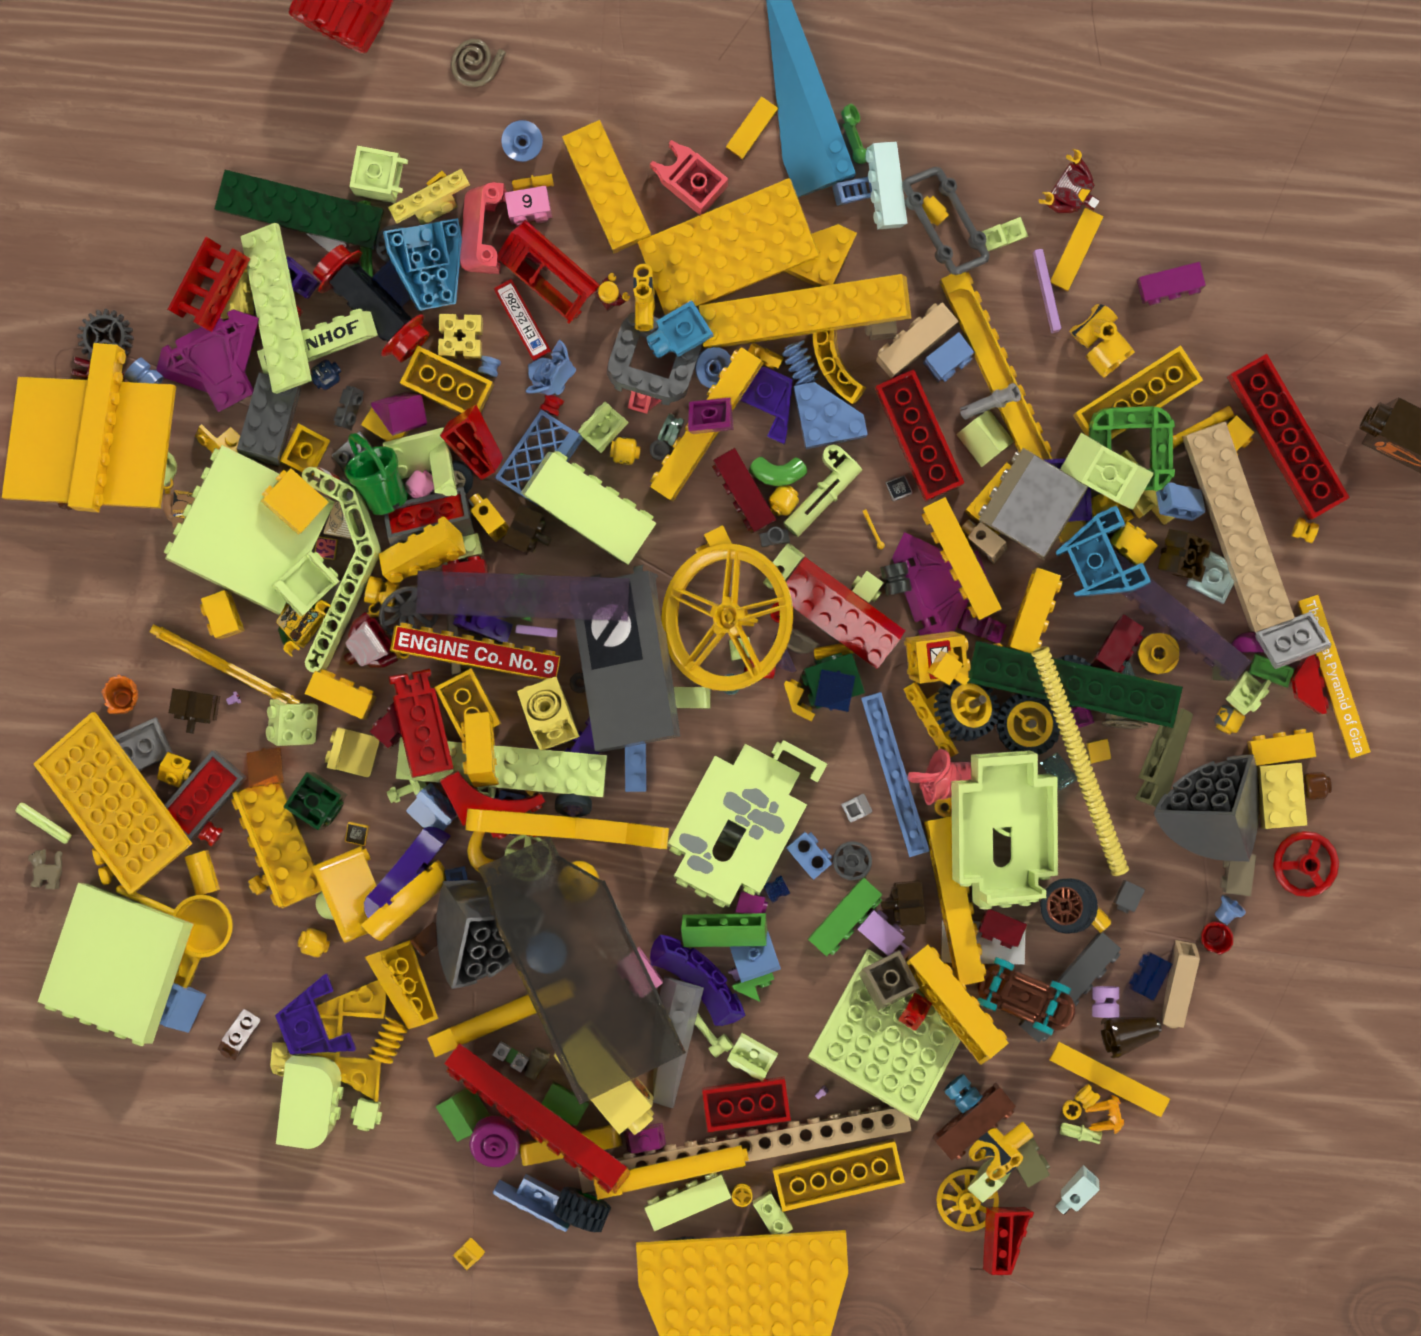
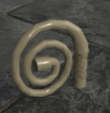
M469 39L462 42L456 48L451 60L452 73L456 80L465 86H484L495 77L506 52L502 49L498 50L489 71L481 80L475 82L466 81L459 76L455 65L459 52L466 45L472 43L481 45L486 52V61L482 68L476 71L468 70L463 63L465 55L470 51L477 52L479 55L478 60L467 55L465 63L479 65L483 60V53L476 46L467 47L461 52L458 60L460 69L465 74H481L486 71L491 60L490 49L485 42L480 39Z

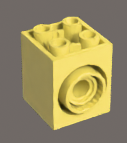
M557 677L547 678L540 683L526 686L517 691L530 731L539 750H546L579 737L566 697Z

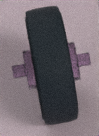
M574 793L560 794L555 799V810L559 814L568 817L586 816L592 810V800L588 796L576 795Z

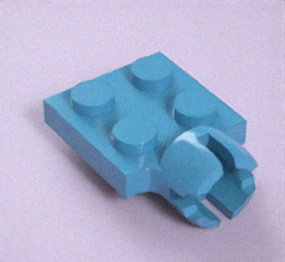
M691 300L657 320L656 323L659 328L648 335L646 339L650 349L654 351L653 354L660 358L669 352H674L679 357L714 336Z

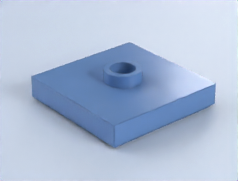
M769 932L767 933V946H729L741 983L781 969Z

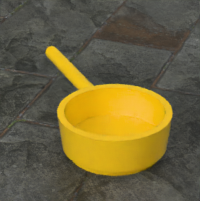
M121 885L116 887V892L125 897L193 923L184 953L198 958L215 955L226 946L232 935V915L227 906L214 897L207 895L191 896L173 909L137 892L129 895Z

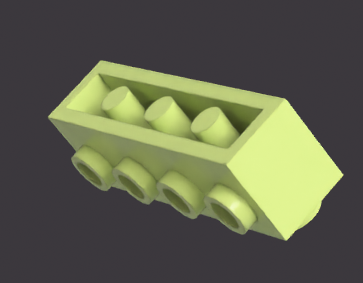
M722 1172L707 1174L705 1179L699 1182L697 1179L686 1183V1187L678 1190V1188L671 1189L666 1192L667 1196L660 1199L659 1196H655L647 1200L648 1204L645 1205V1211L654 1231L730 1199L731 1193Z

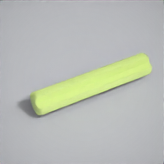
M20 803L15 811L62 843H68L72 836L69 832L25 803Z

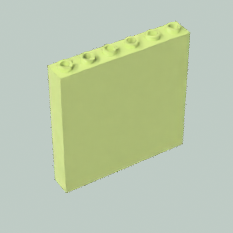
M222 445L219 449H214L210 460L213 462L210 468L206 467L201 475V478L204 479L201 487L196 486L192 497L195 499L192 505L187 504L182 514L185 516L182 524H177L173 532L176 537L173 543L168 542L164 553L167 554L165 559L279 615L286 601L272 585L309 551H312L335 502L324 497L328 501L327 505L303 532L298 535L261 502L264 498L262 493L269 485L275 486L278 482L275 478L279 473Z
M78 883L38 1002L45 1004V1009L62 1011V1015L65 1017L74 1018L75 1016L80 1018L79 1022L83 1024H95L98 1030L104 1032L113 1031L115 1032L114 1036L126 1039L128 1037L132 1039L133 1044L144 1046V1043L153 1044L193 923L93 885Z

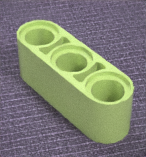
M674 687L677 708H710L711 689L705 687Z

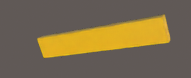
M1059 1041L1049 1058L1050 1061L1159 1117H1162L1170 1101V1098Z

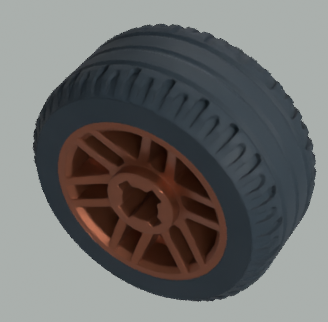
M1073 878L1059 879L1047 887L1046 898H1042L1040 902V910L1043 919L1053 930L1064 934L1078 933L1088 928L1095 920L1098 902L1094 891L1085 882Z

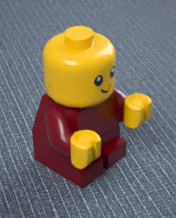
M610 273L608 277L602 280L598 291L595 293L606 311H609L614 306L624 304L631 298L627 292L621 296L617 285L613 283L617 279L616 276L614 277V273Z

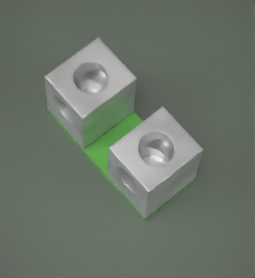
M502 1041L493 1053L494 1057L501 1061H507L511 1064L512 1068L519 1072L523 1070L529 1060L527 1056Z

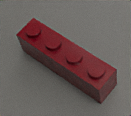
M733 448L713 460L715 465L712 468L717 477L722 476L725 482L722 486L727 495L732 494L735 501L732 503L738 513H743L745 519L742 521L747 530L750 531L752 529L753 533H756L775 522L776 519L737 450Z

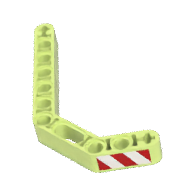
M307 467L302 472V479L314 489L340 502L356 550L333 598L331 607H329L305 659L307 670L314 672L321 671V669L326 670L379 558L381 548L366 503L356 486L322 468ZM312 473H314V476H316V477H318V478H323V479H322V480H314V477L312 476ZM331 480H333L335 483V489L333 491H331L329 488V483ZM349 489H351L353 492V498L351 500L347 498V492ZM356 509L359 510L365 527L364 536L359 534L353 516ZM368 545L372 548V554L370 556H368L365 551ZM359 564L363 566V573L361 575L357 572ZM350 583L355 587L353 593H350L348 590ZM342 601L346 604L344 612L340 610V603ZM333 620L337 622V629L335 631L331 627ZM324 639L328 640L329 646L327 649H325L322 644Z

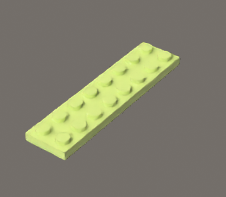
M273 223L240 237L244 255L250 258L247 264V271L256 315L259 318L258 324L272 392L278 394L310 382L312 379L279 224Z

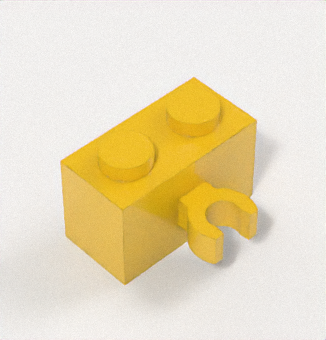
M722 525L704 534L707 544L696 548L695 552L697 553L714 545L732 544L724 526Z

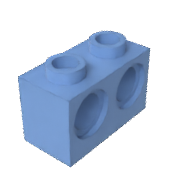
M804 831L786 848L814 880L832 864L830 861L832 856L825 848L820 850L816 845L819 841L811 832L807 834ZM802 840H806L810 844V848L806 852H801L798 849V844ZM816 856H820L823 859V865L819 868H815L811 864L812 859Z

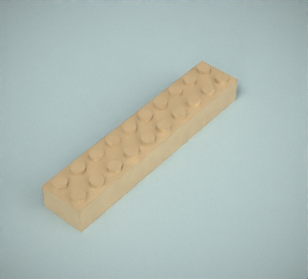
M1221 422L1182 436L1250 632H1258L1294 619L1295 617L1226 422Z

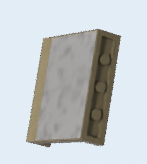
M1023 448L1021 452L1017 451L1011 460L1013 465L1010 470L1005 469L1000 478L1002 483L999 488L995 486L989 495L991 501L988 506L984 504L978 515L981 516L979 522L987 524L1037 554V557L1045 560L1087 492L1088 486Z

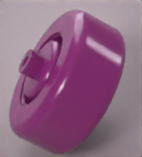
M489 1116L477 1122L470 1135L469 1147L471 1154L479 1163L487 1167H502L509 1164L517 1156L520 1147V1134L517 1127L512 1121L501 1116Z

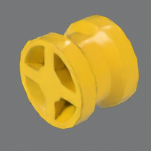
M1087 1084L1075 1095L1074 1099L1080 1101L1086 1110L1099 1100L1100 1095L1094 1093L1092 1087Z

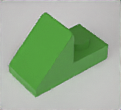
M771 972L742 983L741 981L733 983L732 986L734 990L760 1002L755 986L759 985L760 988L771 985V980H774V976Z

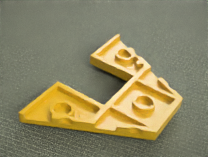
M376 980L317 1005L329 1039L342 1035L343 1016L384 1019L387 994L379 980ZM341 1051L307 1053L308 1055L331 1059L340 1069L342 1082L352 1086L355 1090L360 1091L375 1102L379 1101L382 1062L368 1058L340 1056Z

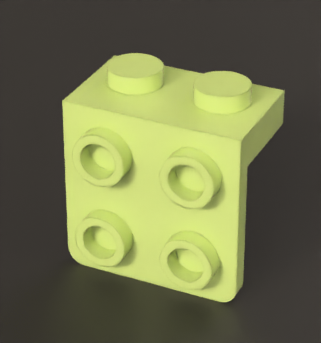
M278 699L270 700V706L267 708L269 721L266 728L268 741L277 746L309 745L316 742L318 705L315 703L285 704Z

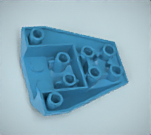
M458 218L383 231L387 253L417 310L421 311L456 304L462 243Z

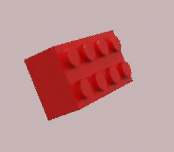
M785 1076L768 1078L763 1081L754 1080L702 1088L708 1132L791 1121Z

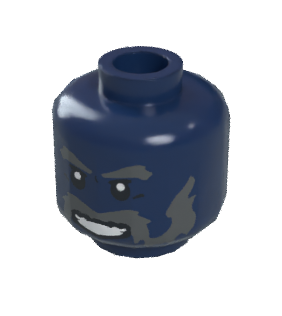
M325 359L311 368V379L318 389L328 390L340 382L339 373L342 371L336 362L331 363Z

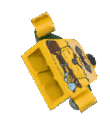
M318 600L301 617L289 604H285L276 622L279 625L278 632L284 645L283 649L288 655L292 657L294 649L299 651L300 648L298 646L304 648L320 628L326 616L324 610L326 607H331L330 604L323 600Z

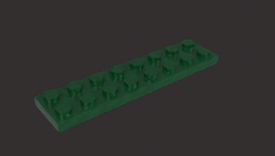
M226 169L224 170L214 208L219 212L267 224L277 223L283 228L372 250L375 247L384 213L383 208Z

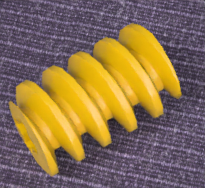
M385 1016L389 1024L381 1025L385 1029V1032L378 1031L382 1039L374 1040L378 1047H371L375 1054L368 1055L382 1063L392 1064L394 1060L390 1056L397 1055L393 1048H400L401 1045L397 1041H403L404 1036L401 1033H407L408 1030L403 1023Z

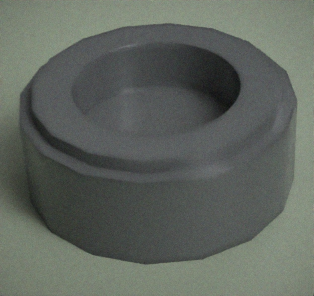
M654 441L650 445L652 458L658 461L664 460L666 455L670 454L669 444L666 441Z

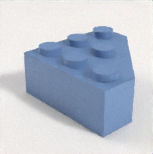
M815 382L794 386L793 390L805 449L867 437L864 414Z

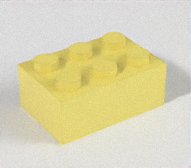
M1302 763L1257 766L1261 828L1270 829L1307 825Z

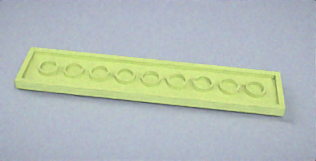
M400 737L396 779L440 783V779L458 770L464 780L470 786H473L468 774L464 773L463 762L467 761L466 754H463L461 742L447 741L453 770L412 778L403 739ZM494 745V758L497 760L495 775L499 780V785L482 786L604 797L607 755Z

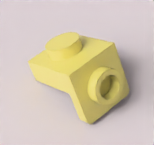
M272 1042L270 1066L272 1073L278 1076H284L285 1062L293 1055L289 1053L286 1043Z

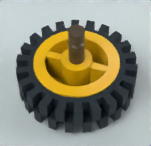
M953 679L950 685L943 684V687L939 688L937 691L939 694L935 695L934 699L938 701L934 703V708H938V711L934 712L935 717H941L937 721L939 725L945 724L942 730L944 732L951 731L950 737L957 736L956 740L961 741L964 739V742L973 741L988 734L994 728L993 726L997 724L998 720L995 718L999 716L1000 712L995 710L1000 707L999 703L994 704L993 702L998 699L997 696L991 697L990 695L994 691L992 687L986 689V686L970 682L963 685Z
M1016 694L1003 703L998 711L1000 713L996 719L998 720L996 731L1000 741H1002L1006 748L1011 752L1030 750L1040 755L1053 747L1059 739L1061 729L1057 726L1059 723L1055 721L1057 717L1053 715L1054 711L1051 710L1052 705L1049 704V700Z

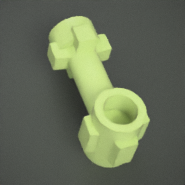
M409 780L410 784L399 789H396V787L390 788L387 791L390 802L397 803L401 801L400 797L411 792L417 795L427 786L425 781Z

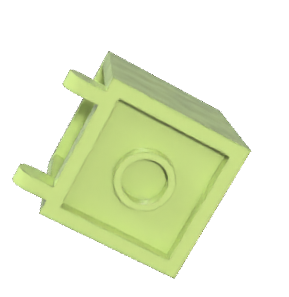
M357 146L349 187L355 196L396 203L398 193L403 191V188L399 187L403 164H408V160L401 158L399 153Z

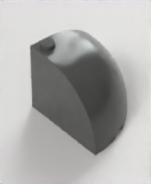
M1254 755L1227 757V761L1216 764L1212 761L1202 765L1180 778L1172 785L1173 789L1167 795L1164 794L1154 811V815L1161 829L1175 843L1190 852L1211 859L1250 861L1257 835L1260 804L1259 780Z
M474 880L443 881L437 908L436 932L441 966L451 989L476 984L477 980L486 976L490 978L514 962L528 947L527 942L531 936H535L544 915L539 906L525 895L502 885Z

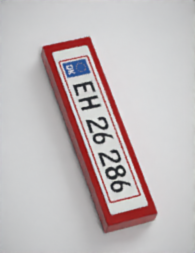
M512 279L493 288L533 362L552 352Z

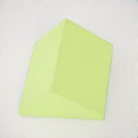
M990 410L981 414L956 434L981 467L1014 442Z

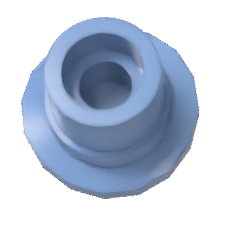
M1225 895L1221 896V906L1215 912L1216 917L1221 922L1228 925L1234 918L1245 915L1246 911L1236 900L1234 901Z

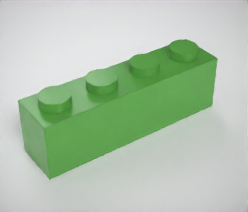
M864 877L861 878L807 939L824 955H834L841 947L838 943L843 938L847 940L853 934L854 930L852 928L857 922L861 924L868 917L866 912L871 907L875 909L882 901L880 897L883 894Z
M766 913L694 914L682 916L681 932L683 947L767 946L768 929Z

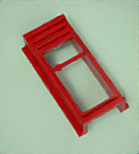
M526 220L511 232L497 254L498 262L501 261L568 320V324L580 316L582 313L581 307L600 286ZM529 252L541 262L537 271L524 261ZM543 266H546L579 295L574 303L570 302L539 274Z

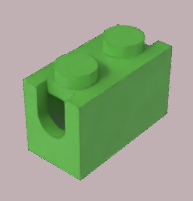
M553 1081L541 1104L554 1114L562 1117L569 1125L572 1126L574 1124L577 1126L590 1101Z

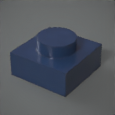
M465 866L444 870L446 881L468 880Z

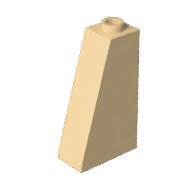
M1177 940L1174 943L1161 1014L1163 1024L1169 1028H1184L1200 960L1196 944Z

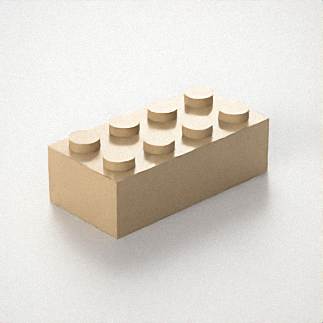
M943 302L939 305L933 304L926 311V316L923 319L919 316L910 324V329L907 332L902 330L894 337L893 344L889 345L887 343L879 350L876 362L891 379L895 378L955 328L958 320Z

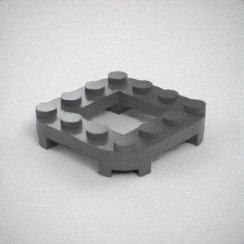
M630 313L620 326L608 362L607 375L615 386L614 388L620 392L624 388L660 399L663 405H670L672 402L684 399L700 354L701 344L679 357L676 356L669 379L629 367L640 336L646 338L659 328L656 323L659 318L654 317V327L652 330H636L635 313Z

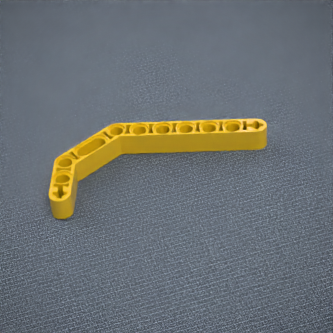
M467 809L465 830L477 832L574 838L667 849L669 828L580 817Z

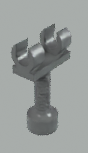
M772 527L767 533L759 534L761 547L790 543L788 529L782 530L780 527Z

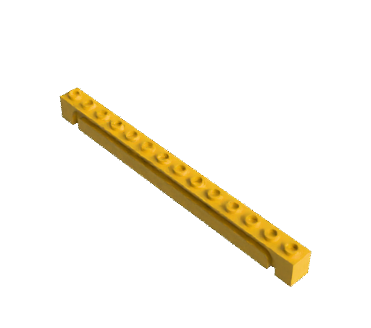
M970 273L950 274L941 278L940 285L958 320L967 343L974 351V358L991 394L997 389L1003 390L1012 383L1016 384L1021 394L1019 401H1012L1007 403L1005 407L998 408L1017 450L1021 452L1025 448L1043 460L1052 459L1050 444L1048 441L1044 442L1041 436L1043 433L1042 427L1039 422L1035 423L1032 416L1035 414L1031 404H1027L1024 399L1026 394L1022 385H1018L1015 380L1017 377L1013 366L1009 367L1006 361L1008 358L1007 352L1004 347L1000 348L997 341L1000 339L996 329H992L989 324L991 319L987 310H983L980 305L982 302L978 291L974 292L971 286L973 280ZM1086 521L1067 522L1058 537L1060 542L1063 543L1070 540L1086 525Z

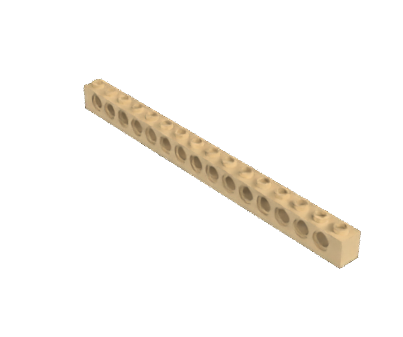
M881 1105L869 1107V1111L861 1112L860 1109L848 1111V1115L840 1116V1113L829 1114L827 1119L820 1120L819 1117L807 1119L806 1123L799 1124V1121L788 1122L785 1127L771 1125L767 1126V1130L758 1131V1128L746 1130V1134L738 1135L737 1132L726 1134V1138L721 1139L713 1136L705 1138V1142L697 1143L696 1140L684 1142V1146L676 1147V1144L664 1146L663 1150L644 1151V1153L637 1155L628 1152L624 1153L623 1157L616 1159L630 1170L637 1168L636 1163L641 1160L645 1161L647 1165L657 1164L656 1160L659 1157H665L668 1161L677 1159V1155L680 1153H686L689 1157L697 1155L700 1149L712 1152L717 1151L721 1145H726L730 1148L738 1146L742 1141H747L750 1144V1148L747 1150L749 1161L746 1162L908 1132L911 1131L909 1116L890 1105L885 1108H881ZM885 1114L893 1116V1121L890 1124L882 1122V1117ZM864 1118H871L873 1124L869 1128H864L861 1125ZM842 1123H852V1129L849 1132L842 1131ZM825 1125L832 1128V1132L828 1136L820 1133L821 1128ZM804 1129L810 1130L812 1133L811 1137L807 1140L800 1137V1132ZM784 1133L791 1136L790 1142L786 1144L781 1143L779 1137ZM767 1137L771 1143L768 1147H761L759 1140ZM578 1167L582 1193L596 1191L594 1180L590 1181L582 1175L581 1168Z

